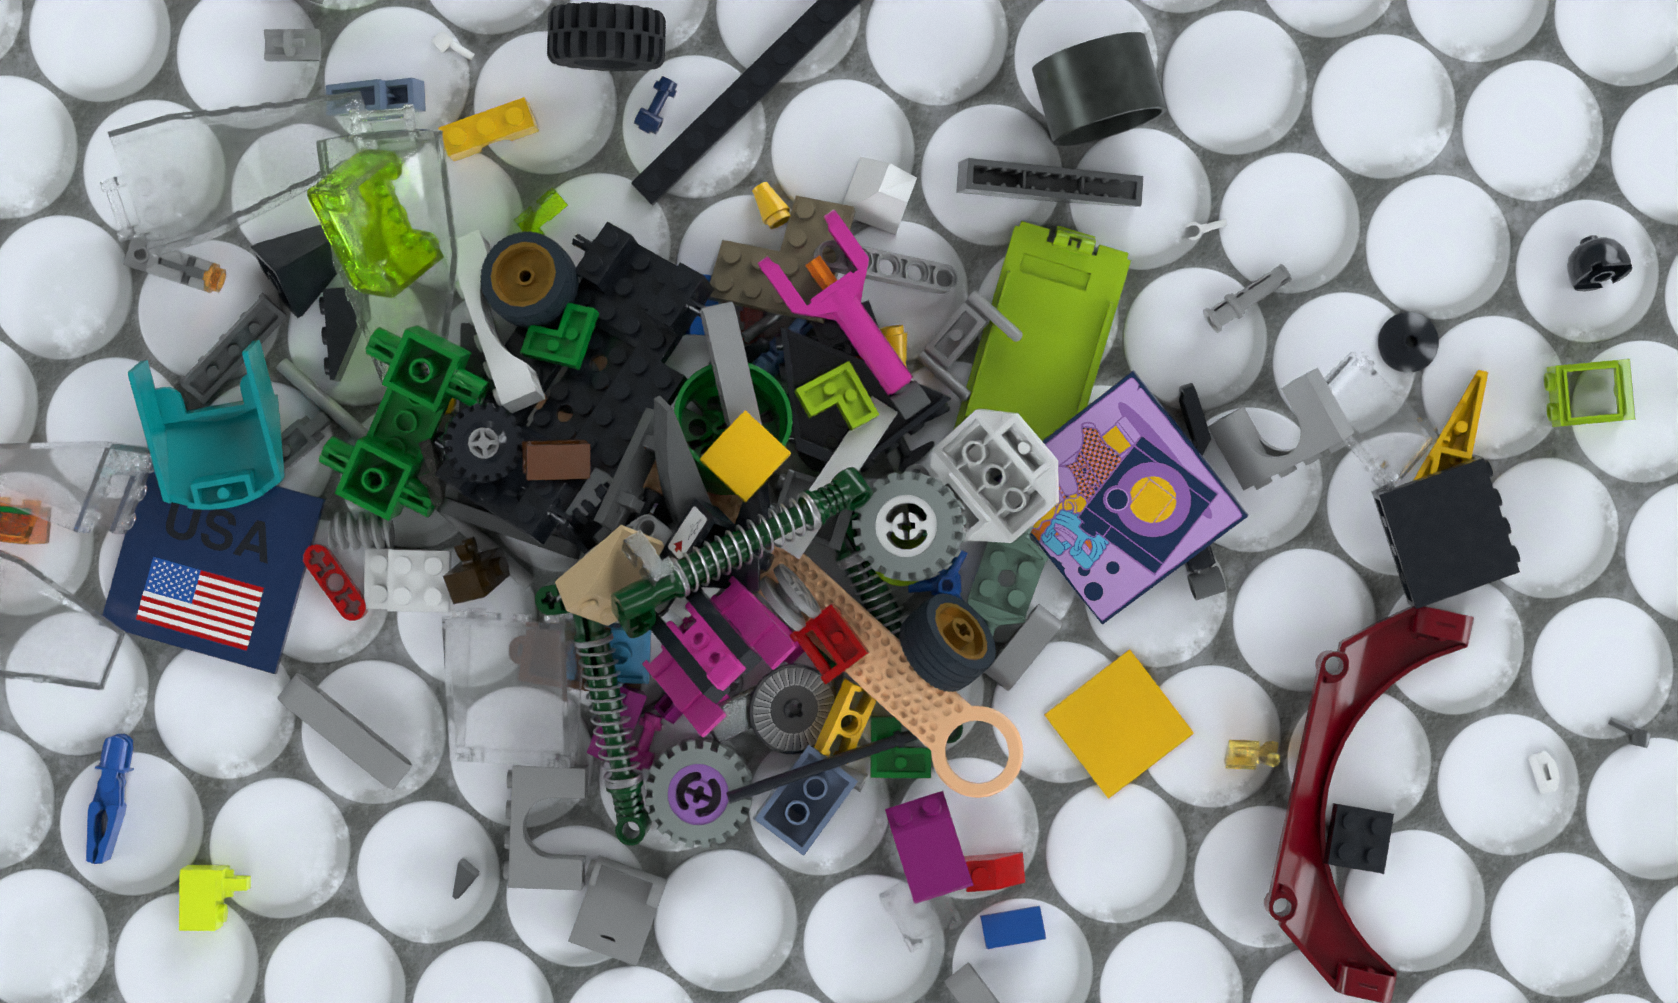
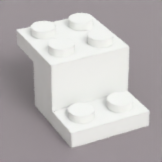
M390 548L365 549L364 601L366 609H387V611L451 612V597L443 576L451 570L452 551Z

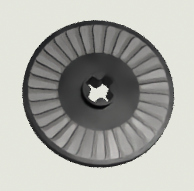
M797 663L782 665L769 671L755 686L749 701V720L756 736L770 749L784 754L803 753L808 745L814 748L837 696L831 682L825 685L820 678L822 675L817 669ZM790 703L798 704L799 712L796 715L790 713L789 708H787Z

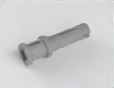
M1280 264L1235 295L1233 293L1224 296V300L1211 309L1205 308L1203 315L1211 328L1216 333L1222 331V326L1235 318H1242L1246 309L1292 280L1291 275L1286 267Z

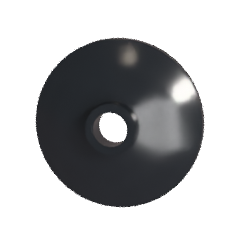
M1404 312L1392 316L1384 323L1378 335V350L1383 361L1392 369L1404 373L1416 372L1427 367L1435 358L1439 347L1438 333L1434 325L1423 315L1414 312ZM1408 336L1415 338L1416 344L1414 347H1409L1406 344Z

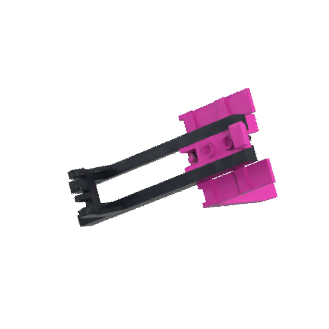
M607 481L603 485L600 483L594 489L596 496L601 500L596 507L586 499L580 503L589 513L588 515L576 507L572 511V522L566 520L570 524L568 527L565 528L561 524L556 526L557 530L584 554L599 544L594 535L603 526L595 522L594 519L609 489L610 484ZM632 512L625 526L637 519L632 515ZM664 551L660 553L656 560V564L660 568L662 563L670 559ZM733 576L728 580L731 585L719 597L714 594L710 598L700 586L697 592L690 591V594L685 597L689 601L685 608L691 613V616L689 618L685 617L679 627L671 620L666 623L655 610L656 621L650 630L661 642L662 645L660 647L663 651L651 663L648 660L642 663L671 698L679 711L683 713L703 738L718 724L724 728L728 727L742 713L741 709L727 693L731 690L729 685L732 682H740V675L743 672L748 674L762 658L774 670L783 661L793 664L804 653L797 641L794 643L789 636L794 631Z

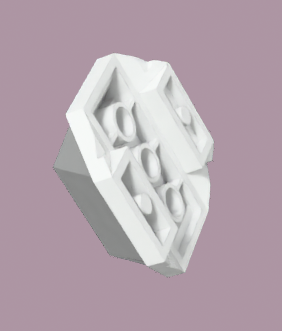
M977 409L932 449L930 477L943 482L942 484L949 487L955 493L954 497L956 500L961 502L963 507L961 509L962 516L966 517L967 524L963 526V533H966V541L1012 543L1059 503L1058 460L1018 413ZM994 467L1002 472L1003 478L1001 483L996 482L992 477Z

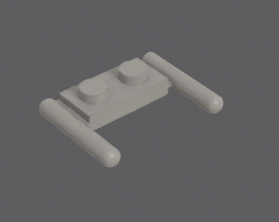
M976 290L970 294L966 302L958 308L925 347L926 349L917 357L919 362L962 401L969 400L971 392L947 370L956 362L991 320L1014 342L1021 340L1023 336L1022 332Z

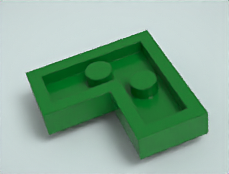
M568 303L558 331L535 325L529 326L520 353L524 357L580 370L599 312L594 308Z
M871 716V742L892 736L894 731L899 730L901 732V723L894 716ZM895 747L871 755L870 778H931V750L928 747H904L901 749Z

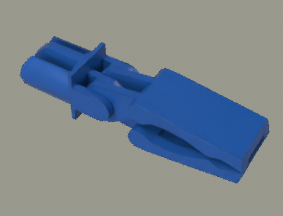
M125 733L116 734L105 739L100 763L95 766V769L102 770V773L97 783L93 801L88 807L86 861L92 864H102L111 859L126 813L127 805L124 802L125 773L133 771L134 768L130 767L133 754V739ZM106 810L108 823L105 834H103V816Z

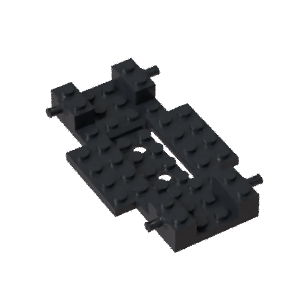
M607 221L593 241L584 238L580 234L575 235L576 239L573 238L572 240L573 246L585 251L583 258L575 268V272L581 281L578 286L579 290L575 303L573 304L594 308L599 312L595 324L596 328L592 332L580 370L567 367L568 369L561 380L552 386L550 396L542 408L534 413L533 421L529 426H527L529 422L527 419L538 402L514 413H511L504 406L501 407L506 410L505 413L508 416L511 414L516 420L513 422L516 426L520 425L522 430L519 433L520 439L524 438V441L585 440L590 444V475L597 468L611 478H614L646 407L654 409V398L661 396L671 406L682 386L688 380L685 375L665 363L697 316L701 317V308L706 307L704 305L713 293L714 288L704 275L681 262L676 266L639 245L631 234ZM561 320L546 328L558 331ZM517 326L504 346L510 354L527 363L536 371L543 393H545L563 366L524 357L520 351L528 329ZM599 356L606 357L607 365L603 370L595 371L592 369V362L595 358ZM485 373L482 378L489 381L490 386L484 400L498 408L500 406L497 404L492 391L496 388L494 381ZM563 407H571L573 409L572 418L566 422L559 421V411ZM435 441L434 446L441 450L443 444ZM523 453L522 457L516 462L518 465L507 476L485 484L469 483L464 481L465 478L457 477L453 474L454 470L446 466L445 462L447 460L444 461L435 474L457 492L542 545L545 544L558 523L565 528L570 525L564 519L572 522L573 517L565 512L588 480H527L526 473L523 474Z

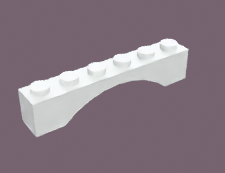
M478 229L446 243L449 252L446 260L453 273L456 272L458 281L455 282V286L462 299L465 298L468 308L464 309L465 315L472 326L474 325L477 334L474 335V341L479 351L484 352L486 361L483 362V366L487 376L494 381L496 388L492 391L497 404L500 407L504 406L511 413H514L544 400L545 396L536 371L527 363L510 354L501 342L494 326L491 306L482 292L480 283L482 264H484L486 255L492 249L489 239Z

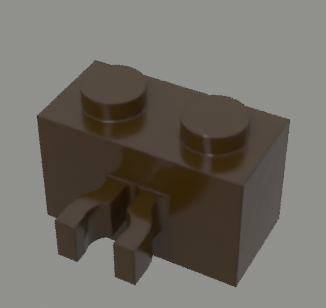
M474 536L465 538L461 541L462 544L454 546L461 562L443 576L453 604L484 598L510 576L508 561L503 556L500 547L478 552Z

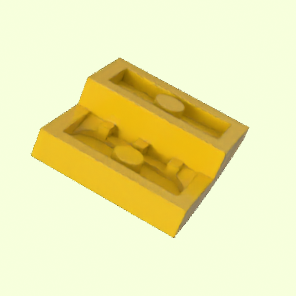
M745 410L700 458V461L746 503L791 455V452Z

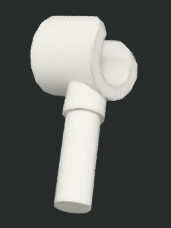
M439 32L432 39V43L442 53L450 46L454 51L469 60H472L475 55L455 42L446 32Z
M1222 219L1201 225L1197 222H1190L1186 225L1185 229L1196 226L1200 232L1196 237L1188 239L1196 241L1201 238L1203 233L1227 226V220Z

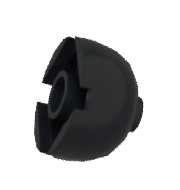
M1591 235L1582 239L1580 245L1570 254L1567 264L1568 276L1572 286H1574L1576 291L1583 292L1603 288L1599 282L1609 279L1614 284L1626 277L1633 269L1631 259L1624 246L1614 239L1607 237L1598 238L1597 235Z

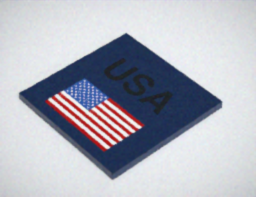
M148 451L100 625L277 674L307 568L303 562V554L309 546L314 544L326 499L276 485L255 500L224 509H190L186 505L174 502L167 503L163 501L150 452Z

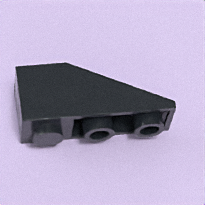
M360 286L323 289V296L319 298L320 313L325 315L326 325L321 330L322 342L324 345H327L328 357L324 358V371L326 375H329L331 381L339 382L342 380L368 319L366 290Z

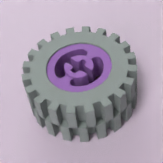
M698 736L696 739H690V737L683 739L680 743L673 744L667 748L649 772L650 774L645 785V790H647L645 804L650 809L648 815L652 822L655 820L659 825L657 830L662 835L666 832L671 836L670 841L676 844L678 841L686 843L685 847L693 848L694 845H701L702 848H707L715 842L720 844L725 842L728 836H733L748 816L753 796L729 804L726 792L752 784L753 777L751 771L747 769L743 756L739 757L735 752L736 749L731 745L726 746L722 744V740L716 738L709 740L706 739V736L704 738ZM693 772L701 773L702 777L694 778L687 787L696 790L699 786L704 787L703 793L712 797L714 792L710 779H715L721 788V801L715 809L707 813H699L697 809L707 806L711 799L702 796L698 800L694 798L695 792L690 789H686L684 794L689 806L685 807L681 804L677 788L679 781L685 775Z

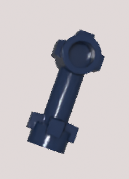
M661 76L659 81L656 80L653 88L657 90V93L648 110L641 107L634 120V124L639 126L638 129L648 134L650 132L655 135L658 133L664 121V118L660 117L659 114L668 96L671 98L675 97L677 83L664 76Z

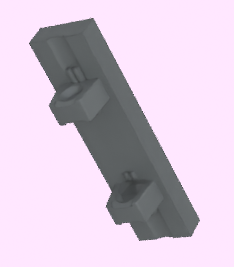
M646 407L595 516L594 521L611 532L620 525L625 526L631 512L640 513L645 502L639 500L638 496L656 460L654 409Z

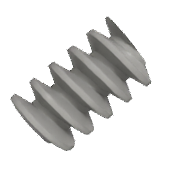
M335 512L333 521H330L328 525V545L330 550H335L337 545L341 550H347L349 545H351L353 550H358L362 544L365 549H371L374 543L377 549H383L386 543L390 549L394 548L395 530L393 520L387 521L383 518L378 520L377 515L371 513L370 519L366 520L364 512H359L358 519L354 520L352 512H347L346 519L342 520L340 513Z

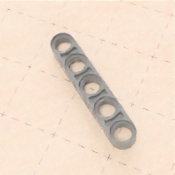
M827 240L815 249L814 258L819 255L822 257V251L825 247L835 251V262L828 263L825 261L832 272L846 275L850 271L852 273L856 271L835 240ZM861 246L869 257L865 279L937 294H944L954 289L957 285L958 274L950 265ZM882 259L892 263L893 272L891 275H885L881 272L879 264ZM910 265L917 266L920 269L921 279L919 281H914L909 277L908 268ZM938 271H943L948 275L949 284L947 287H942L937 283L936 275Z

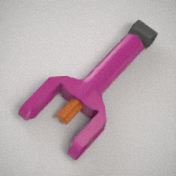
M833 209L823 217L828 224V231L856 271L854 273L850 271L837 280L820 255L814 258L805 267L822 292L810 299L811 303L806 305L778 264L772 262L766 256L758 262V265L791 313L836 320L887 395L894 393L890 399L901 416L907 420L929 405L931 401L916 380L909 383L912 381L913 376L862 305L861 299L869 257L841 217Z

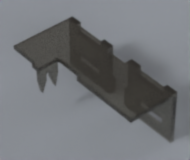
M641 530L623 540V553L635 568L637 567V558H641L644 564H642L639 574L642 578H646L653 587H655L657 581L677 570L669 556L661 561L655 553L656 550Z

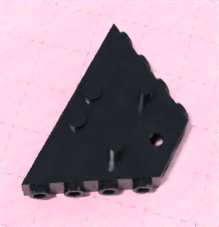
M781 325V332L775 333L777 352L783 351L785 363L779 364L781 382L787 381L789 394L786 395L792 410L793 424L789 443L795 442L796 450L828 463L850 429L836 405L809 418L794 391L850 361L869 397L873 396L898 412L860 468L861 473L876 463L874 457L882 451L888 454L901 444L898 439L907 432L912 436L925 426L923 420L931 414L937 417L950 407L947 403L952 399L950 396L918 383L931 403L905 420L890 399L894 393L887 395L864 360ZM829 436L836 437L838 442L835 447L831 448L826 445L825 441Z

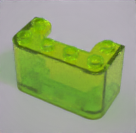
M363 148L307 190L308 200L353 287L364 294L392 299L444 258L439 247V241L433 233L412 229L407 218V211L401 205L395 193V186L392 181L401 177L402 162L394 151Z

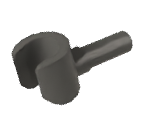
M1613 717L1610 718L1608 724L1625 733L1632 734L1630 744L1644 748L1648 747L1650 734L1647 731L1628 726Z

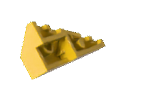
M1482 370L1476 372L1413 480L1472 459L1488 372Z

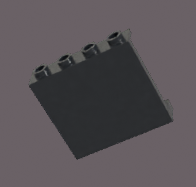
M1474 454L1471 460L1388 490L1382 487L1371 491L1407 602L1415 609L1520 572L1517 564L1521 561L1520 555L1515 545H1511L1509 538L1511 527L1507 518L1502 516L1499 507L1502 505V498L1499 491L1493 488L1490 479L1493 477V470L1489 461L1484 460L1483 457Z

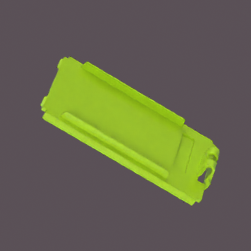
M1024 221L1020 222V226H1014L991 305L1022 332L1023 336L1021 340L1014 342L991 320L983 329L966 388L971 392L970 399L961 402L953 430L977 409L1018 413L1042 441L1088 406L1131 260L1127 259L1129 253L1099 244L1096 256L1092 255L1096 243L1095 236L1062 226H1057L1055 231L1056 237L1053 243L1047 241L1050 229ZM1077 241H1080V242H1081V245H1080L1079 248H1076L1077 243H1078Z

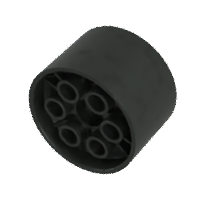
M1141 32L1119 33L1089 40L1056 52L1039 61L1032 68L1054 146L1078 145L1114 136L1153 121L1167 111L1145 34Z

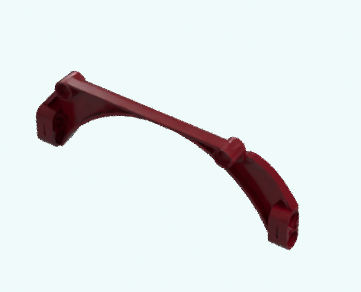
M1410 606L1340 641L1337 651L1326 650L1321 652L1316 658L1315 667L1317 671L1269 892L1264 898V907L1275 920L1279 921V927L1334 991L1379 1003H1391L1397 972L1369 946L1357 930L1340 899L1334 884L1330 865L1323 863L1326 849V806L1329 786L1336 763L1345 742L1358 721L1373 702L1391 685L1412 670L1433 659L1468 647L1474 621L1472 616L1426 606L1419 609ZM1331 657H1336L1339 662L1338 668L1335 672L1328 673L1325 668L1326 661ZM1280 898L1286 899V908L1281 912H1274L1273 905L1275 901Z

